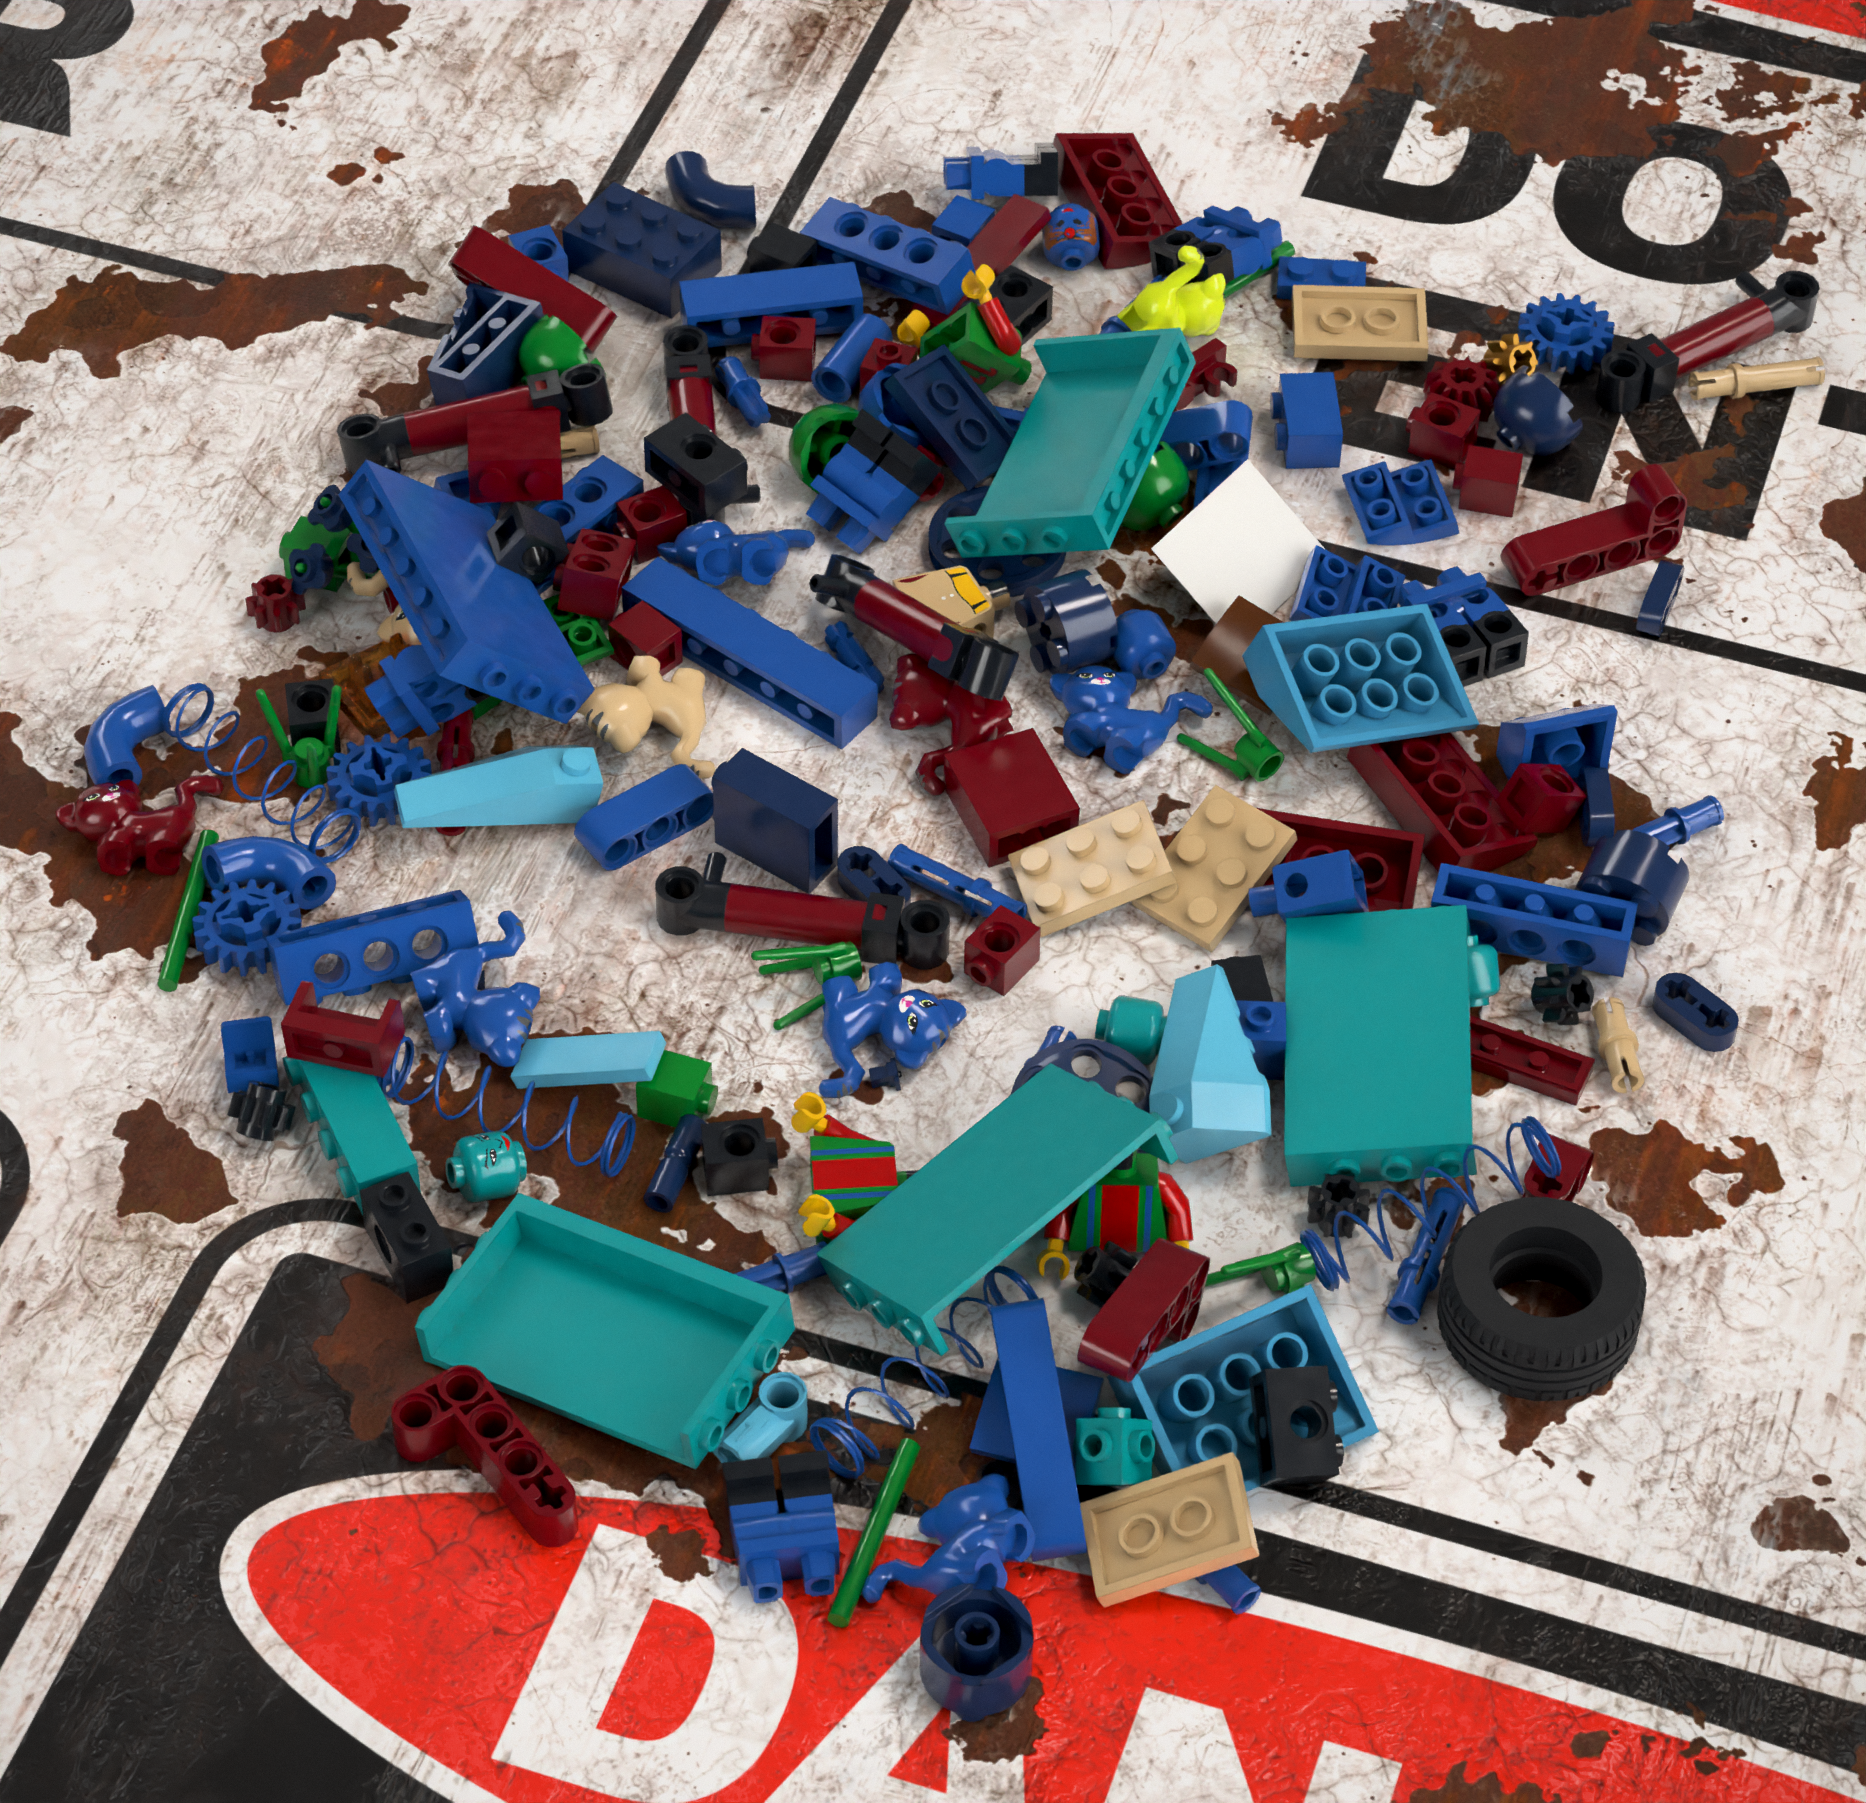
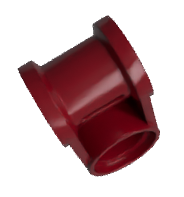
M1548 1133L1561 1162L1560 1176H1555V1178L1547 1177L1537 1166L1534 1159H1532L1525 1173L1523 1181L1524 1194L1522 1198L1549 1197L1573 1202L1576 1194H1579L1584 1186L1595 1152ZM1539 1142L1538 1148L1551 1166L1548 1155L1543 1145Z

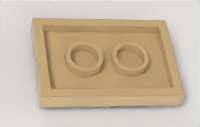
M1293 285L1292 322L1294 358L1427 361L1429 347L1425 288Z
M1215 785L1165 850L1177 882L1132 900V905L1212 953L1250 903L1249 888L1264 885L1273 873L1272 868L1282 861L1298 840L1296 832Z
M1144 799L1008 855L1024 902L1027 904L1031 921L1041 928L1040 938L1177 882Z
M1233 1452L1080 1503L1096 1598L1104 1608L1259 1557L1241 1466Z

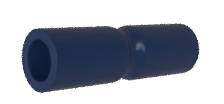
M691 1114L681 1116L665 1149L664 1158L659 1162L643 1197L645 1204L651 1209L661 1213H667L672 1210L688 1176V1169L693 1165L702 1146L701 1124L706 1122L700 1117Z

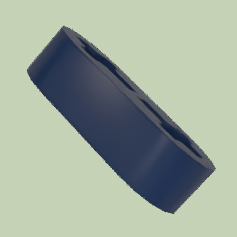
M1660 560L1644 597L1637 620L1636 631L1657 637L1661 635L1681 586L1684 574L1683 565Z
M1581 767L1578 773L1577 785L1587 796L1578 809L1581 836L1584 846L1595 847L1601 836L1606 834V839L1614 836L1615 816L1609 773L1607 768Z
M853 846L845 849L839 855L837 860L838 883L853 900L868 902L870 892L904 896L905 907L911 903V888L908 883L876 851L865 846ZM868 869V877L862 871Z
M1668 973L1656 982L1652 1006L1654 1012L1662 1020L1706 1051L1719 1052L1731 1047L1735 1041L1739 1022L1737 1012L1731 1006L1686 974Z

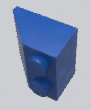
M1589 704L1501 722L1496 756L1508 781L1520 763L1560 764L1576 784L1581 767H1603L1608 770L1618 711L1615 705Z

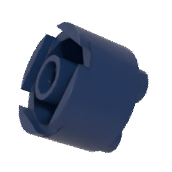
M1079 569L1030 586L1024 592L1023 599L1015 602L1014 610L1017 621L1023 628H1026L1032 645L1030 647L1031 662L1039 673L1049 671L1051 674L1071 673L1080 668L1111 659L1115 654L1117 647L1110 649V637L1118 635L1113 607L1102 585L1092 586L1085 578L1093 575L1086 569Z
M1617 830L1612 838L1606 839L1605 834L1598 839L1575 890L1638 903L1632 941L1639 945L1649 946L1654 944L1656 938L1666 931L1689 881V869L1682 858L1677 864L1667 855L1670 847L1663 841L1638 831Z
M962 1584L942 1592L929 1604L923 1617L920 1631V1676L925 1689L938 1704L955 1712L962 1720L976 1722L983 1719L986 1715H992L1009 1708L1022 1697L1032 1678L1034 1638L1032 1619L1025 1605L1015 1595L1003 1588L992 1586V1591L973 1589V1584Z

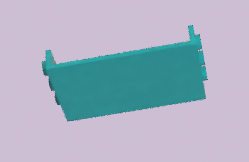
M1181 328L1036 339L1033 346L1046 374L976 516L947 517L945 526L962 558L1109 550L1196 363Z
M1443 905L1429 908L1390 909L1375 912L1286 918L1284 1156L1290 1187L1322 1185L1326 1174L1331 1176L1352 1175L1357 1183L1374 1181L1401 1182L1407 1179H1420L1425 1167L1430 1166L1444 1171L1451 1178L1464 1176V1152L1468 1145L1474 1144L1468 935L1471 934L1466 905ZM1471 1150L1468 1154L1469 1175H1477L1475 1150ZM1430 1171L1425 1175V1178H1444L1434 1171Z
M1049 1063L817 1252L816 1255L836 1291L844 1297L851 1307L857 1311L864 1308L884 1328L889 1329L893 1326L901 1331L903 1336L913 1346L919 1347L922 1344L942 1356L949 1348L933 1320L937 1314L1136 1149L1140 1148L1172 1165L1179 1159L1169 1139L1173 1135L1172 1130L1158 1113H1147L1137 1108L1128 1098L1124 1096L1118 1098L1106 1092L1097 1082L1093 1080L1087 1082Z
M518 1193L492 1228L479 1237L474 1251L461 1268L451 1273L446 1287L433 1304L421 1312L415 1330L423 1359L426 1362L446 1370L457 1365L475 1367L484 1374L496 1390L697 1469L706 1454L713 1452L719 1446L724 1429L736 1412H741L745 1409L751 1398L752 1390L762 1375L769 1373L774 1368L780 1350L795 1330V1324L788 1294Z

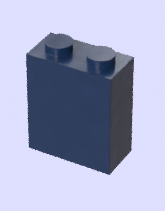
M741 748L728 762L725 761L717 767L711 781L714 802L712 817L714 820L715 843L810 894L837 866L838 799L744 748Z

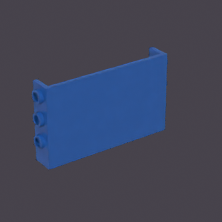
M365 460L338 495L438 675L567 724L595 689L532 581L497 564L487 535V531L497 522L492 513L369 460Z

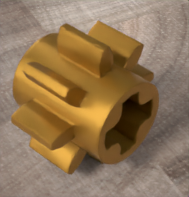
M1502 334L1501 340L1488 341L1487 346L1489 349L1481 360L1486 361L1488 370L1497 372L1500 387L1521 366H1528L1525 374L1530 376L1538 364L1535 353L1531 348L1533 343L1531 341L1519 342L1518 334Z

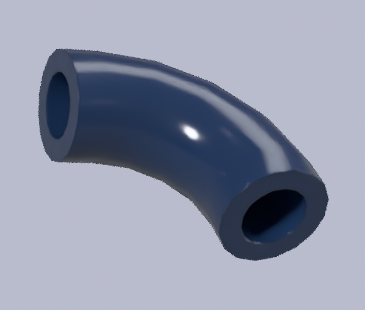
M694 151L677 152L666 161L665 177L673 199L693 218L716 227L756 228L754 185H730L714 180L708 173L706 159Z

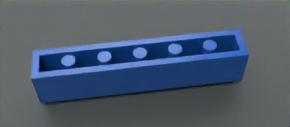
M657 557L622 587L623 612L628 611L643 600L681 629L682 655L841 750L878 717V684L873 682L868 676L852 670L835 660L829 653L820 651L799 639L793 632L784 630L761 617L755 610L746 608L730 599L719 589L710 587L694 578L683 568L675 567L662 558Z

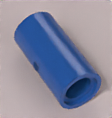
M858 315L812 372L811 380L816 391L829 401L835 403L846 402L860 385V365L874 339L878 338L893 342V335L889 326L875 315Z

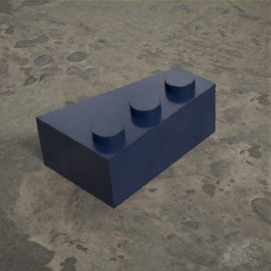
M469 282L465 290L467 299L463 307L457 308L453 315L454 326L450 334L443 335L427 368L436 406L507 390L524 373L519 362V347L528 330L544 316L541 303Z

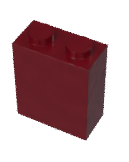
M559 410L467 413L470 503L563 500Z
M1034 728L1014 734H1006L994 740L970 747H963L954 752L944 754L943 781L946 784L945 791L988 867L1009 862V854L1079 826L1080 807Z

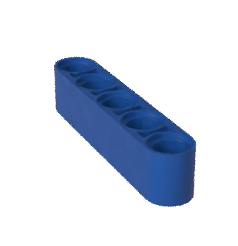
M1044 1298L990 1306L1024 1515L1031 1522L1036 1535L1033 1552L1031 1553L1032 1562L1086 1554V1538Z

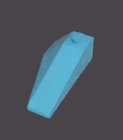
M579 745L526 746L395 785L394 794L403 828L577 823L586 812L598 805L604 783L594 747Z
M1218 964L1175 980L1166 1020L1167 1023L1164 1028L1149 1094V1112L1158 1113L1168 1123L1173 1134L1169 1139L1179 1160L1185 1164L1271 1136L1270 1089L1265 1076L1259 1073L1252 1056L1256 1052L1251 1040L1243 1033L1238 1020L1240 1016L1239 1008L1224 969Z

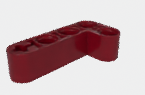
M472 226L449 261L455 277L466 286L471 282L540 302L543 314H548L549 318L554 315L568 325L587 345L583 351L589 354L595 352L617 318V315L600 301L478 226Z
M1647 465L1637 471L1631 478L1625 504L1520 535L1512 539L1503 548L1500 555L1501 562L1525 595L1536 596L1663 557L1674 550L1680 542L1687 509V498L1662 465Z
M1159 1237L1088 1325L1079 1346L1078 1362L1123 1381L1131 1382L1165 1337L1176 1342L1187 1339L1199 1313L1210 1267V1258Z
M469 1365L451 1367L402 1394L395 1400L391 1408L394 1442L398 1454L404 1459L412 1462H424L458 1444L532 1539L539 1545L560 1547L568 1544L575 1537L578 1531L576 1492L573 1485L481 1371ZM519 1473H529L526 1475H517Z

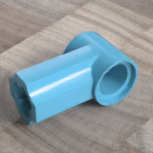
M778 1372L766 1377L759 1386L758 1398L724 1430L719 1446L713 1451L721 1463L769 1457L782 1443L795 1441L801 1437L807 1429L808 1421L807 1388L805 1382L799 1376L790 1372Z

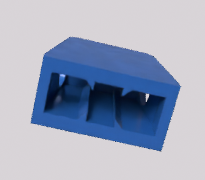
M1349 850L1275 865L1272 868L1274 884L1249 888L1248 891L1250 908L1254 918L1279 914L1285 924L1286 918L1369 912L1364 872Z

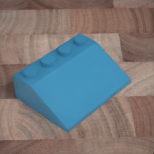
M1428 604L1263 625L1242 655L1258 696L1310 753L1476 729L1479 725Z
M1311 1284L1153 1353L1131 1382L1123 1381L1111 1375L1107 1376L1120 1408H1131V1418L1152 1420V1435L1155 1440V1453L1152 1462L1161 1476L1233 1452L1240 1462L1246 1492L1260 1486L1249 1378L1264 1369L1328 1365L1329 1380L1334 1381L1338 1394L1337 1409L1333 1413L1335 1434L1340 1435L1343 1448L1379 1432ZM1292 1413L1290 1418L1292 1430L1299 1437L1306 1438L1308 1434L1307 1422L1301 1415Z

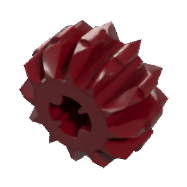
M1450 355L1446 363L1435 361L1433 369L1427 373L1423 387L1424 399L1426 400L1429 394L1433 392L1481 410L1479 422H1488L1490 415L1494 411L1493 402L1499 388L1497 372L1488 370L1486 361L1474 363L1469 355L1465 360H1458Z

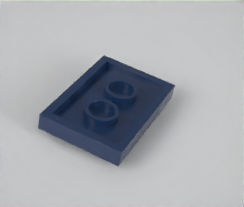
M945 344L894 373L883 384L894 397L896 403L906 412L921 431L924 438L933 446L952 470L955 477L961 481L968 491L997 474L1016 433Z

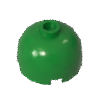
M545 314L528 330L522 339L519 347V362L526 374L521 378L524 386L528 385L526 376L557 369L560 378L568 368L578 364L589 363L588 357L583 351L587 345L568 325L554 315L549 318L548 314ZM597 358L590 362L602 366Z
M836 403L818 406L805 413L793 427L789 438V461L797 477L817 494L819 492L810 484L818 474L822 477L827 463L835 455L839 454L856 430L852 422L859 414V411L854 408Z
M1165 441L1159 442L1160 451L1154 452L1122 520L1121 525L1135 531H1147L1160 524L1166 529L1173 525L1185 511L1180 505L1186 499L1189 491L1190 478L1187 467L1179 455Z

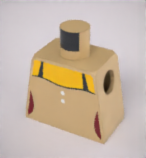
M955 566L892 580V586L961 626L980 630L992 638L994 637L995 611L1009 607L1011 604L1009 591L1002 580L980 587L968 568L964 566Z

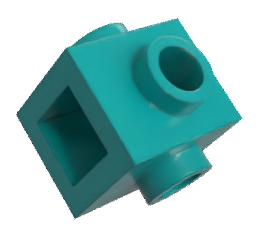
M1118 1407L1098 1408V1418H1076V1436L1073 1442V1452L1076 1458V1485L1132 1486L1152 1479V1459L1155 1453L1152 1420L1131 1418V1408Z

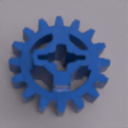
M1557 293L1555 301H1550L1549 298L1541 296L1539 306L1528 303L1526 313H1520L1517 330L1519 342L1531 341L1533 343L1531 348L1538 361L1536 366L1547 362L1550 364L1551 372H1556L1559 367H1566L1569 374H1574L1575 366H1581L1586 371H1589L1592 367V361L1601 364L1606 353L1612 350L1615 325L1614 322L1608 321L1609 312L1607 310L1596 312L1597 302L1593 300L1583 304L1580 295H1575L1572 299L1565 300L1562 293Z
M384 734L381 742H374L370 735L364 736V745L358 746L351 741L346 743L347 755L335 752L333 755L334 766H328L326 770L330 801H335L336 810L343 808L353 809L360 818L363 816L368 817L370 827H375L379 818H386L390 825H395L396 815H399L394 794L395 785L432 775L430 759H424L421 746L410 750L408 738H402L397 744L391 743L390 734Z
M250 879L246 888H239L235 881L229 882L230 892L225 894L216 889L212 890L213 903L200 901L198 904L200 915L193 917L192 920L197 951L204 952L205 963L208 965L219 961L222 973H227L233 966L239 967L240 976L246 977L250 967H257L261 974L267 973V963L271 962L265 937L302 928L299 904L292 903L291 893L288 890L276 894V887L273 882H269L263 889L257 888L255 879Z

